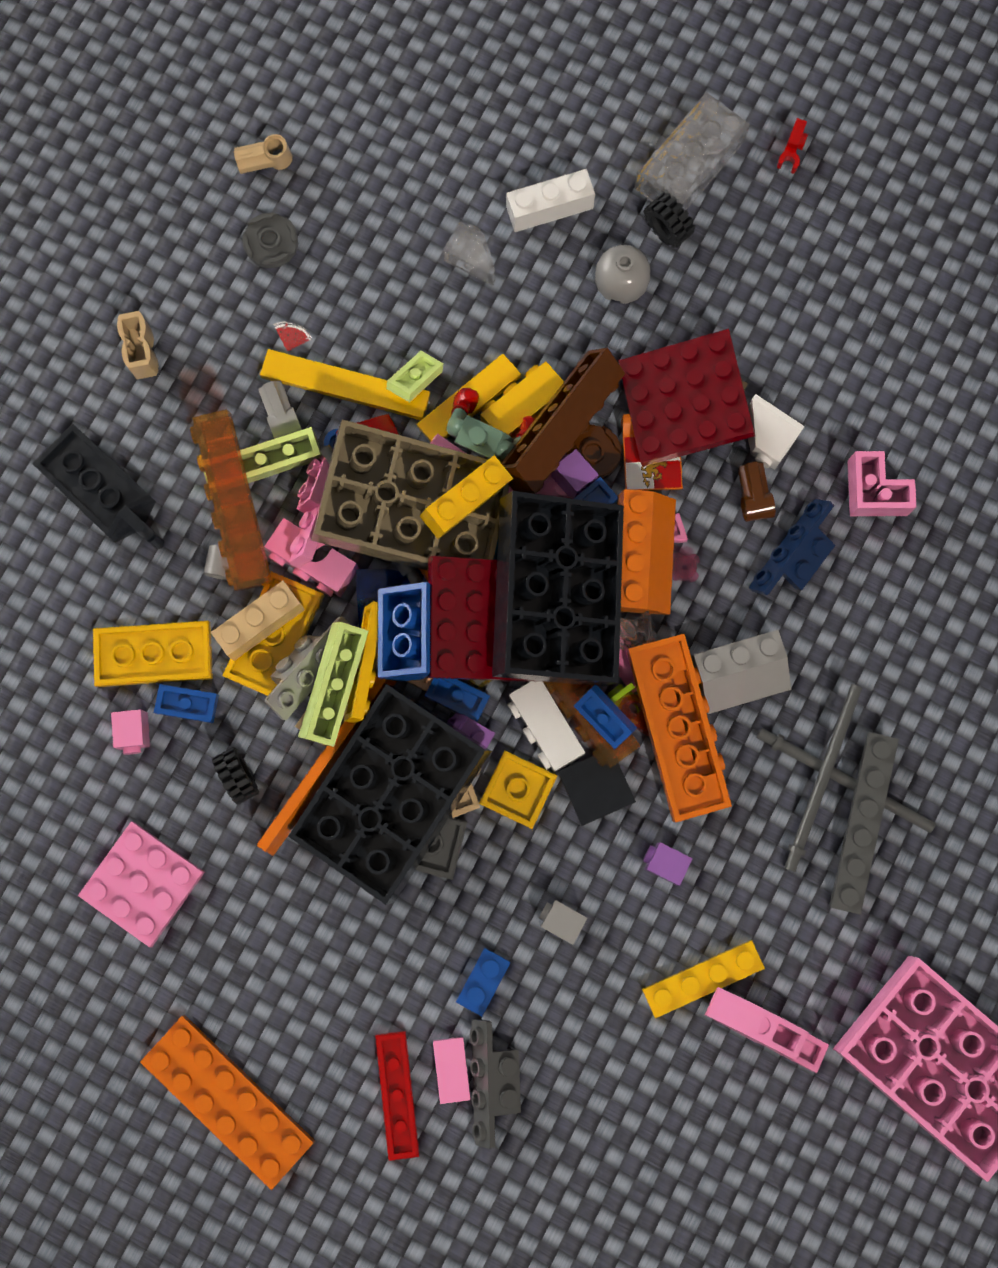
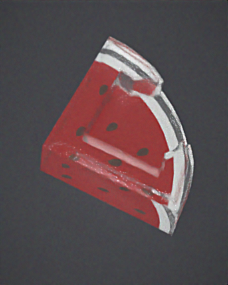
M285 321L273 324L287 351L312 340L309 332L302 326Z

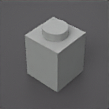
M554 900L552 905L548 902L546 903L539 919L543 920L542 928L573 945L587 917Z

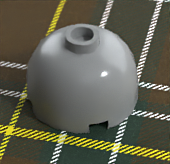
M631 245L611 247L602 254L596 265L595 283L597 289L605 299L610 301L612 299L620 301L622 304L636 301L645 293L650 282V264L642 251Z

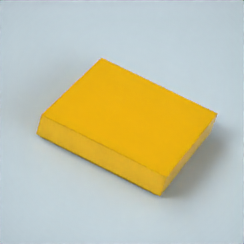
M504 750L479 804L533 829L558 775Z

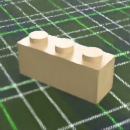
M281 581L210 633L226 655L235 661L305 609L287 584Z

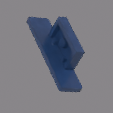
M814 499L806 506L803 515L788 530L787 536L779 547L773 550L765 566L755 574L754 580L749 586L752 592L768 595L782 576L795 589H804L836 546L818 528L834 507L831 501Z

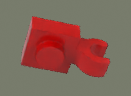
M799 118L796 119L786 148L779 157L778 169H781L783 162L789 161L793 165L791 173L794 174L797 171L800 158L796 150H803L808 137V134L804 132L807 121Z

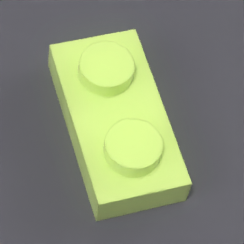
M420 351L387 380L386 389L410 402L443 372L444 363Z

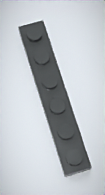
M867 732L829 904L831 908L861 915L899 742L897 738Z

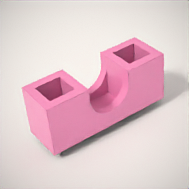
M283 518L264 546L270 553L268 558L282 567L285 563L294 568L292 573L306 582L309 578L318 583L316 588L329 597L334 593L341 598L359 570L357 563L332 548L321 561H310L299 569L289 564L292 555L290 547L294 539L299 536L301 528Z

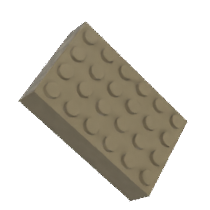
M342 419L338 428L311 541L427 571L428 558L431 556L493 560L498 540L500 498L508 494L509 485L507 484L445 535L437 539L420 518L421 513L488 459Z

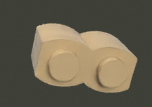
M140 311L120 314L117 320V329L123 340L122 358L125 365L137 380L157 376L159 366L157 356L152 350L154 344L152 329Z

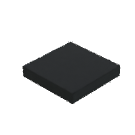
M612 748L558 771L581 826L636 802Z

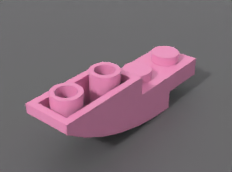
M323 455L318 459L314 458L310 462L306 473L309 474L307 481L298 492L300 500L296 509L303 512L304 515L299 522V527L301 528L299 536L291 544L290 551L292 555L289 560V564L298 569L313 559L316 549L325 545L311 541L329 469V464Z
M720 987L716 988L705 1013L707 1017L815 1073L818 1072L829 1044L808 1034L809 1032Z

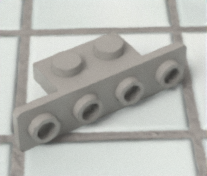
M340 616L333 622L349 624L344 617ZM331 625L321 636L307 635L300 638L294 645V651L277 663L276 671L270 676L277 686L265 698V703L280 719L287 720L312 692Z

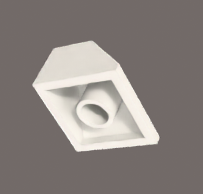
M755 394L748 406L755 432L754 437L748 438L750 452L755 457L756 462L763 463L765 468L771 467L775 470L805 426Z

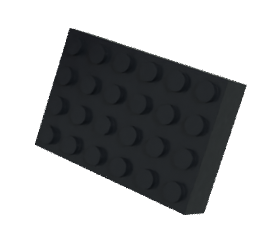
M511 491L500 498L492 677L597 685L602 687L619 683L624 506Z
M386 684L288 837L385 905L394 903L492 751L395 686Z

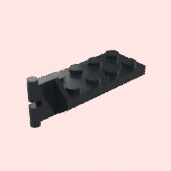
M74 424L63 432L32 463L113 542L116 543L137 532L154 548L161 549L164 546L163 539L146 524L156 501Z

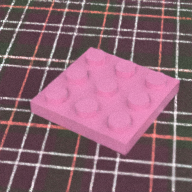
M131 821L78 896L145 945L153 947L205 872L137 823Z

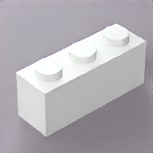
M587 169L507 192L506 208L514 232H518L593 209L595 192Z
M531 681L509 694L511 702L507 706L515 719L521 717L526 727L522 731L530 744L536 742L541 753L537 754L546 770L551 767L555 773L585 754L584 749L542 681Z

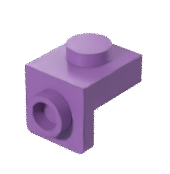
M455 713L448 720L449 723L485 747H488L495 735L493 731L462 714Z

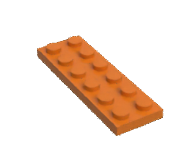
M185 1015L178 1019L140 1061L156 1079L270 1190L280 1182L315 1142L298 1123Z

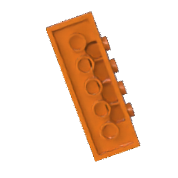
M685 633L626 649L672 821L676 823L732 807L722 770H725L724 759L721 753H717L715 746L717 733L714 726L709 724L708 721L709 704L706 697L701 695L699 684H701L700 674L697 667L693 666Z

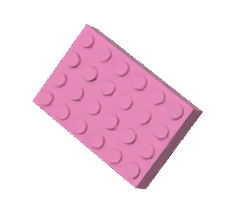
M908 956L834 1046L833 1050L973 1173L988 1182L998 1170V1026L920 958Z

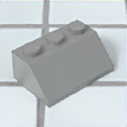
M779 630L700 652L691 657L693 666L697 667L700 674L701 684H699L701 695L706 697L709 704V713L707 715L791 690L788 657Z

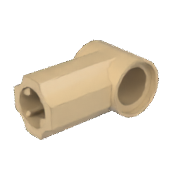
M278 134L268 136L264 142L234 148L235 161L240 174L270 167L283 170L292 162V153L288 144ZM282 149L280 154L273 155L276 150Z

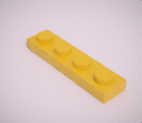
M374 601L365 606L361 628L369 632L346 706L344 721L350 723L362 721L370 710V700L367 697L369 688H372L375 682L376 672L372 669L374 659L378 658V602Z
M749 940L645 987L642 991L656 1019L715 992L717 987L724 988L765 969L753 941Z

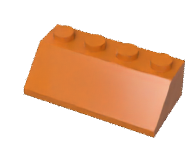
M624 489L618 495L617 505L624 506L621 612L670 615L676 499L654 491Z

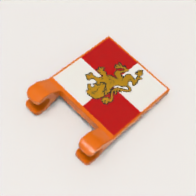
M624 414L621 419L625 489L642 491L683 489L681 457L643 467L639 458L630 414Z

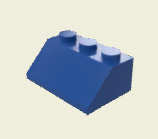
M422 582L378 589V678L399 682L424 679L430 674V583Z

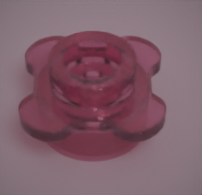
M678 552L674 553L672 579L674 581L688 580L689 582H695L699 577V574L696 572L697 565L700 562L699 557L696 554L684 556ZM686 565L688 567L687 570H684L682 566Z

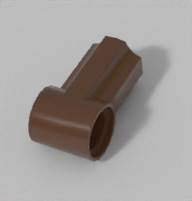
M751 462L739 466L738 473L743 495L741 497V509L744 521L774 518L776 513L773 494L768 491L764 464Z

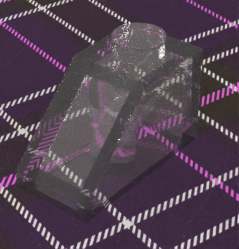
M459 222L443 249L444 261L493 286L496 282L495 268L485 235L475 225H466Z

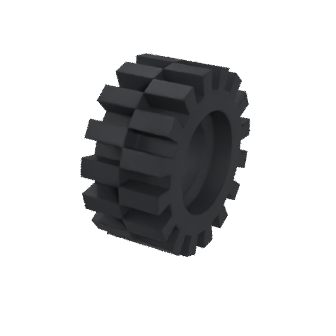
M662 193L643 211L645 214L644 218L649 221L647 223L648 226L653 228L652 232L659 236L660 241L664 240L665 245L677 248L694 233L695 225L692 224V218L688 217V211H684L683 205L681 203L678 204L675 197L671 198L670 194Z
M235 747L212 758L215 771L218 773L223 787L236 805L259 794L258 786L250 773L249 767H247L245 760L242 759L241 754Z

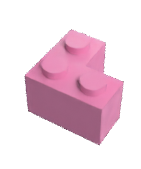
M885 451L854 452L847 461L850 516H908L916 509L915 479H886Z

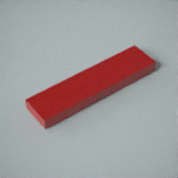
M406 1030L376 1034L388 1159L392 1161L419 1157L420 1152Z

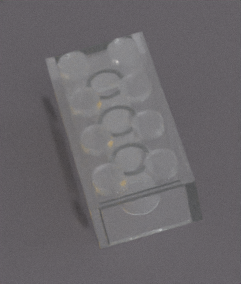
M706 92L637 172L634 188L650 201H654L662 193H668L671 198L675 197L678 204L681 203L683 205L684 211L687 210L745 142L750 124Z

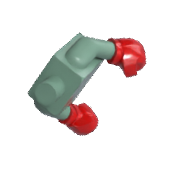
M462 388L454 397L451 417L447 423L448 434L456 437L455 444L487 459L495 455L502 463L535 418H532V416L524 417L520 430L514 439L508 434L468 416V414H472L479 401V394L471 388Z

